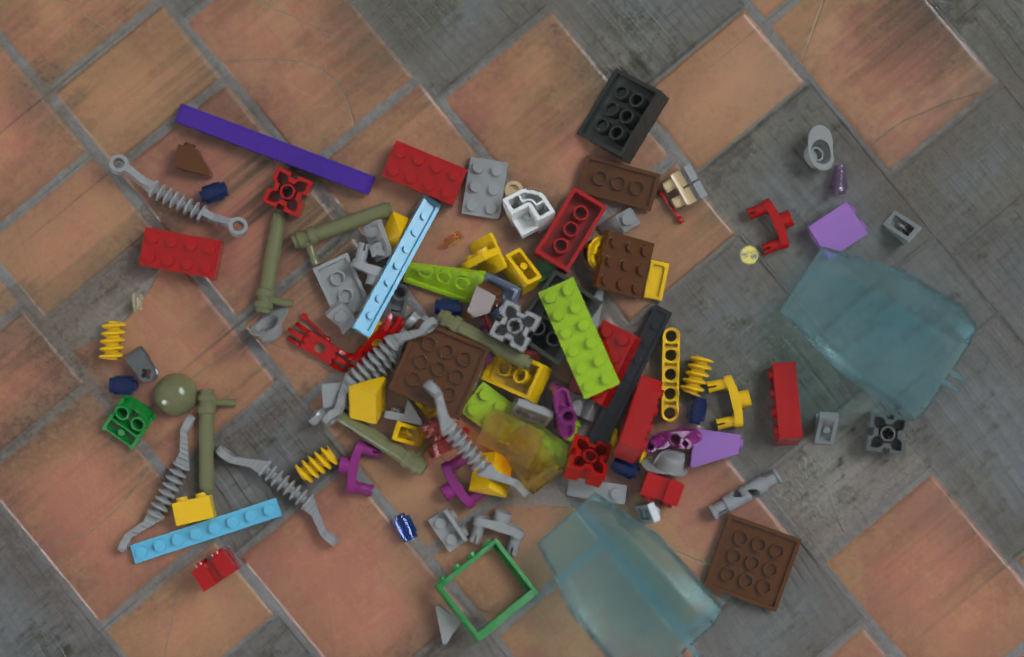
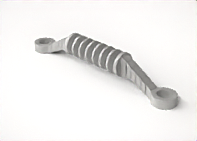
M116 154L110 158V171L116 175L126 174L148 192V197L152 198L156 194L155 200L159 201L163 198V205L170 201L169 208L177 205L176 212L183 208V215L185 216L190 212V219L196 215L197 223L202 221L227 227L233 237L239 238L246 234L248 224L243 218H227L214 214L207 210L208 206L206 205L199 209L200 202L193 205V198L186 202L187 195L179 198V191L173 195L172 187L165 191L166 184L159 188L160 181L156 180L154 182L145 178V176L129 165L124 155ZM116 161H121L124 163V166L116 168L113 164ZM234 224H241L243 229L236 231L232 226Z
M412 311L404 319L405 323L400 333L407 332L419 319L420 316L415 311ZM404 344L398 351L391 349L393 356L385 354L387 361L385 362L380 359L382 366L375 365L376 372L369 370L371 376L367 377L364 375L365 381L381 377L382 374L388 377L389 374L386 369L393 371L394 368L391 364L399 365ZM320 406L307 421L315 426L326 413L335 407L323 408Z
M430 317L421 324L419 329L386 335L384 337L386 344L379 341L380 349L374 346L375 354L367 353L370 358L369 360L362 357L364 364L357 362L358 370L353 367L351 368L353 375L349 373L344 374L335 408L322 418L324 424L329 427L342 416L349 398L348 386L357 384L358 380L364 382L363 375L371 376L368 370L376 372L374 365L382 366L380 359L385 362L387 361L385 354L393 356L391 349L398 351L406 341L428 335L436 329L439 322L434 317Z
M428 380L423 387L435 399L441 435L449 434L446 440L448 442L454 440L451 445L453 448L459 445L456 452L461 453L464 451L461 457L463 459L469 457L466 462L468 465L474 462L471 469L476 470L479 468L476 473L478 477L482 476L509 484L515 493L524 499L529 494L528 489L518 479L499 473L491 461L485 463L487 457L483 456L480 458L482 451L474 452L477 449V445L470 446L472 443L471 439L465 441L467 434L459 435L462 428L454 429L457 423L447 413L441 390L434 382Z
M191 414L187 416L180 430V453L176 460L173 461L176 469L169 468L173 475H166L165 477L169 482L162 481L166 488L158 489L162 496H154L158 500V503L151 502L155 509H148L143 522L124 535L117 548L118 551L125 553L134 536L165 519L161 512H168L169 510L165 505H172L168 499L176 498L172 491L179 492L176 484L183 485L179 478H186L187 476L183 471L191 470L188 433L196 421V417Z
M222 445L217 448L215 452L225 461L235 465L251 467L258 473V476L266 474L265 481L272 479L271 486L278 483L277 491L284 488L282 495L285 496L290 493L289 500L297 498L295 505L302 502L301 510L306 511L312 516L320 536L332 546H337L340 539L326 529L314 495L306 497L307 489L300 492L302 485L295 488L296 481L293 480L289 483V475L282 478L284 471L276 473L278 466L276 465L271 469L272 461L237 457Z

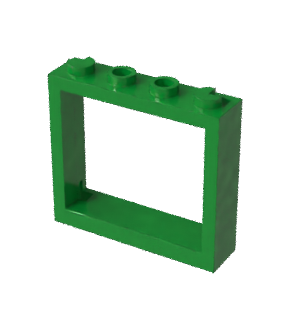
M497 538L485 540L480 545L482 548L479 551L473 550L466 556L467 560L463 564L458 562L451 568L452 572L448 576L443 574L436 580L437 584L434 586V589L475 642L481 641L538 594V591ZM492 548L526 592L476 631L443 587Z

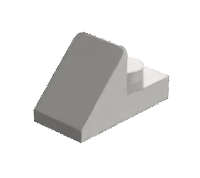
M630 207L599 225L598 228L602 235L605 230L623 234L639 225L640 222Z
M340 300L325 312L326 316L340 327L343 335L353 337L358 332L351 328L357 315Z
M569 391L573 409L577 416L593 422L599 404Z
M407 399L405 413H401L402 409L390 407V410H385L384 418L423 425L422 418L409 399Z
M819 412V414H816L814 443L834 444L839 413Z

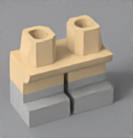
M690 163L670 175L669 179L662 184L666 193L676 189L679 194L671 199L675 209L684 205L687 207L708 195L700 180L685 189L683 188L698 179Z

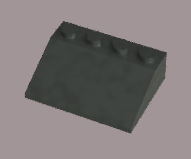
M616 68L577 134L618 159L630 164L669 98L661 90Z
M555 269L540 291L569 278ZM577 285L592 318L603 302ZM538 294L527 310L541 317L542 320L536 332L530 331L527 336L531 338L529 346L559 366L565 354ZM519 322L512 330L513 332H515V330H520L521 327L519 326Z

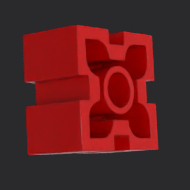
M278 166L272 178L275 185L273 189L268 187L262 202L277 209L282 205L284 206V212L300 218L305 207L302 200L304 196L309 198L315 183L301 176L296 180L293 178L294 174ZM292 188V196L286 197L285 190Z
M575 434L569 443L566 456L568 460L565 463L562 477L574 481L582 478L585 479L584 484L599 488L606 478L608 467L606 462L610 457L612 445L598 440L593 444L589 442L590 438Z
M646 470L638 492L642 494L641 497L652 502L654 499L660 500V505L672 508V505L677 507L685 485Z
M220 548L210 555L211 560L208 561L205 558L194 565L195 570L191 573L203 592L241 567L229 548L226 550Z

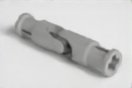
M773 468L768 474L762 477L758 476L723 496L722 500L717 503L708 505V508L715 520H717L719 516L728 511H734L769 491L770 487L777 483L781 484L783 481L776 469Z

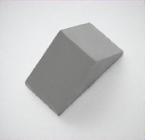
M896 210L882 224L903 244L909 243L922 229L921 226Z
M436 604L435 608L444 645L448 643L461 622L453 612L441 604Z

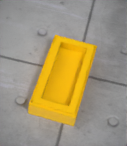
M655 260L650 261L643 298L662 301L669 263Z

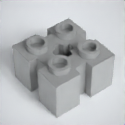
M506 300L500 311L503 318L501 322L495 321L489 335L502 342L507 338L511 341V347L525 353L531 341V338L527 336L530 331L536 332L542 318L528 310L526 314L520 312V306ZM519 322L520 330L511 331L513 329L510 327L511 324Z

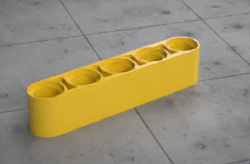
M673 327L666 328L661 335L662 390L665 393L666 389L672 388L675 392L672 399H667L665 394H663L660 401V416L669 422L676 420L679 414L680 333ZM668 331H673L676 335L675 340L672 342L666 339ZM668 350L675 352V358L672 361L667 360L665 357ZM668 369H672L675 372V377L672 380H668L665 377V372ZM668 407L674 410L672 418H666L664 415V411Z

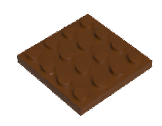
M419 319L414 330L419 329L424 320ZM437 326L428 335L409 340L388 390L436 410L435 399L423 387L428 380H431L439 387L443 394L448 415L460 420L488 357L490 348Z
M729 513L703 586L776 612L802 539Z

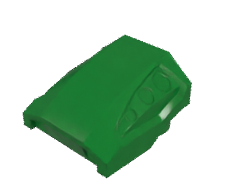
M124 395L101 429L107 430L128 445L129 449L133 451L156 416L151 408L137 398Z

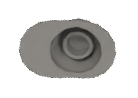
M817 125L809 132L808 145L804 150V159L810 165V168H817L822 171L829 170L833 165V139L829 129L823 125Z
M279 305L273 307L270 314L265 313L251 327L250 333L253 336H258L265 345L270 344L283 333L282 321L288 315V307Z
M665 449L657 457H649L642 462V467L652 473L682 477L688 472L684 466L685 454L671 449Z

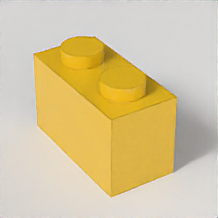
M519 247L506 254L504 258L507 268L502 271L511 283L522 287L520 295L522 296L535 289L542 276L523 250Z
M205 492L197 493L195 498L191 499L183 496L176 498V502L172 503L176 526L217 516L212 494L207 495Z

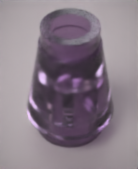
M843 165L834 166L829 186L832 194H846L848 189L846 170Z

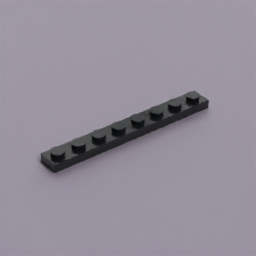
M656 304L654 305L639 335L642 341L608 408H602L588 436L590 443L595 444L597 440L604 443L608 442L672 312Z

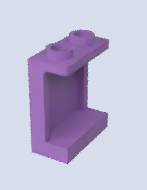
M847 202L841 204L827 215L806 227L809 235L826 260L868 234L866 232L867 226L862 220H858L855 215L857 212L851 203L849 205Z

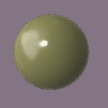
M181 373L168 374L156 385L154 392L155 402L164 413L171 416H181L194 408L197 402L198 390L194 381L188 376Z

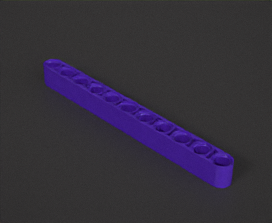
M182 103L174 122L366 195L370 194L376 178Z

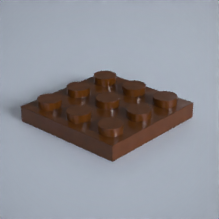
M605 230L591 286L641 299L654 243Z

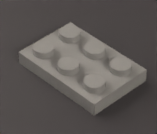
M470 157L461 214L499 220L508 168L507 162Z
M348 253L313 268L330 308L340 300L354 313L362 309L368 295L356 269L351 267L352 261Z

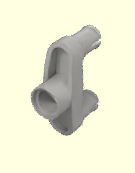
M359 242L351 267L366 274L365 284L374 287L383 268L366 262L370 245Z
M496 509L493 517L474 516L473 528L468 541L473 543L475 536H477L475 544H480L484 529L488 528L510 536L506 551L510 554L513 547L512 555L516 556L520 542L524 539L526 532L510 523L512 513Z

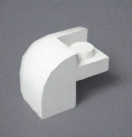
M525 188L502 199L505 213L511 225L515 227L522 239L536 231L538 233L544 231L555 219L554 209L541 192Z

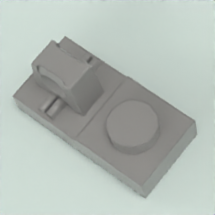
M375 220L364 226L363 229L370 245L368 248L372 257L375 258L376 262L389 258L393 250L382 220Z
M654 502L635 506L641 524L660 521V509Z

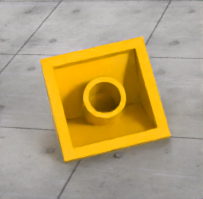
M384 376L348 386L349 417L351 419L377 424L386 409V378Z
M497 452L481 454L480 458L483 456L487 457L485 463L491 461L499 473L511 476L513 460ZM479 468L472 470L469 491L507 498L509 484L482 476L478 477L476 473Z

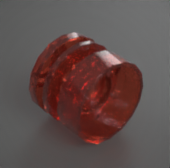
M438 417L427 421L418 429L419 434L428 430L429 434L422 437L423 441L429 439L433 441V443L426 447L431 459L459 447V445L454 448L451 446L454 440L450 442L446 440L449 434L441 435Z

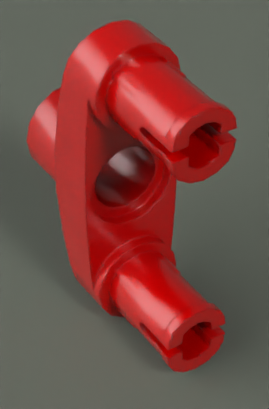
M769 198L756 206L746 209L748 214L756 211V213L749 215L750 220L766 213L770 215L778 234L776 239L761 244L763 249L771 247L764 250L765 255L779 249L789 248L786 229L795 226L789 210L778 213Z

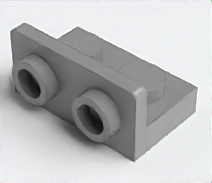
M515 397L510 415L546 427L552 420L554 411L549 410L545 406L531 403L529 400Z
M446 507L430 518L428 522L447 550L451 552L462 543L468 541L467 535H469V532L464 525L459 526L456 521L458 516L453 509L448 510Z

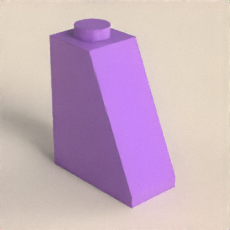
M697 429L702 435V440L697 445L691 446L688 466L697 467L737 455L739 450L743 448L741 435Z

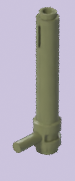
M384 202L315 227H306L304 231H295V234H292L291 237L296 249H307L312 266L319 264V260L313 245L318 244L321 240L367 225L375 220L387 218L393 211L390 202L387 204Z
M275 210L272 213L260 285L256 291L258 297L254 303L256 312L270 314L274 305L292 308L294 300L275 297L276 291L274 290L287 221L286 212L282 210Z
M442 309L436 318L439 322L438 327L490 348L491 353L523 370L524 368L528 370L533 361L528 354L463 321L462 317L452 315V312L449 310L444 311Z
M199 389V394H197V400H199V406H197V413H199V490H201V493L209 494L214 489V413H216V407H236V399H216L214 389Z
M346 409L343 410L342 416L337 421L354 434L398 461L403 468L410 469L412 474L421 476L426 470L429 463L422 456L432 444L428 439L423 442L415 453L411 449L407 450L366 422L351 419L349 411Z

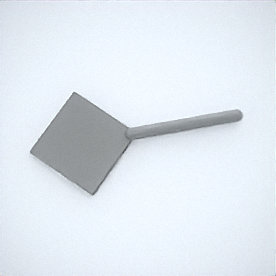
M342 382L321 384L323 408L335 407ZM346 403L345 407L348 408V409H349V404Z

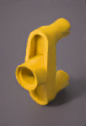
M731 374L723 376L724 378L707 381L708 387L716 385L708 389L709 393L725 389L729 391L734 413L731 416L716 418V423L720 424L717 425L718 431L731 427H743L742 408L752 406L749 390L738 391Z

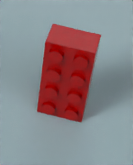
M396 140L382 177L440 202L454 206L468 170Z
M574 187L533 255L566 275L607 206Z
M145 227L139 265L218 280L225 242Z
M603 320L598 329V334L621 383L642 339ZM574 377L569 389L582 395ZM619 385L588 399L608 408Z
M641 375L633 391L612 454L613 457L632 464L635 463L637 458H641L648 443V435H650L654 425L652 422L659 410L658 404L664 394V390H662L663 382Z

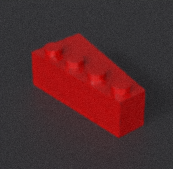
M796 362L772 363L770 369H768V380H771L772 388H769V395L773 402L771 416L774 418L773 436L775 437V446L798 445L803 436Z

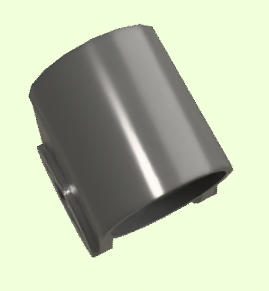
M398 284L397 288L403 287L405 289V296L399 298L394 292L386 306L384 317L390 312L393 315L392 317L397 318L400 315L404 319L409 297V288L405 284Z
M142 346L137 347L124 357L141 381H156L159 371ZM146 370H151V377L145 376L147 374Z

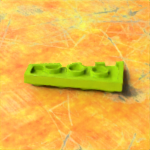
M410 262L405 271L403 282L470 304L477 285L484 280L486 271Z

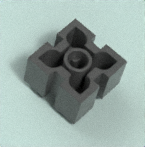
M868 411L866 427H870L869 435L864 434L862 449L882 452V448H886L885 453L905 456L907 440H903L902 435L903 432L908 433L910 417L890 415V419H886L887 414ZM885 428H887V431H889L890 434L889 436L887 435L884 438L882 432L885 431Z

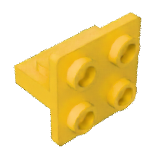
M492 232L469 244L472 255L467 256V261L461 264V267L464 269L478 266L479 270L493 275L507 268L505 258Z

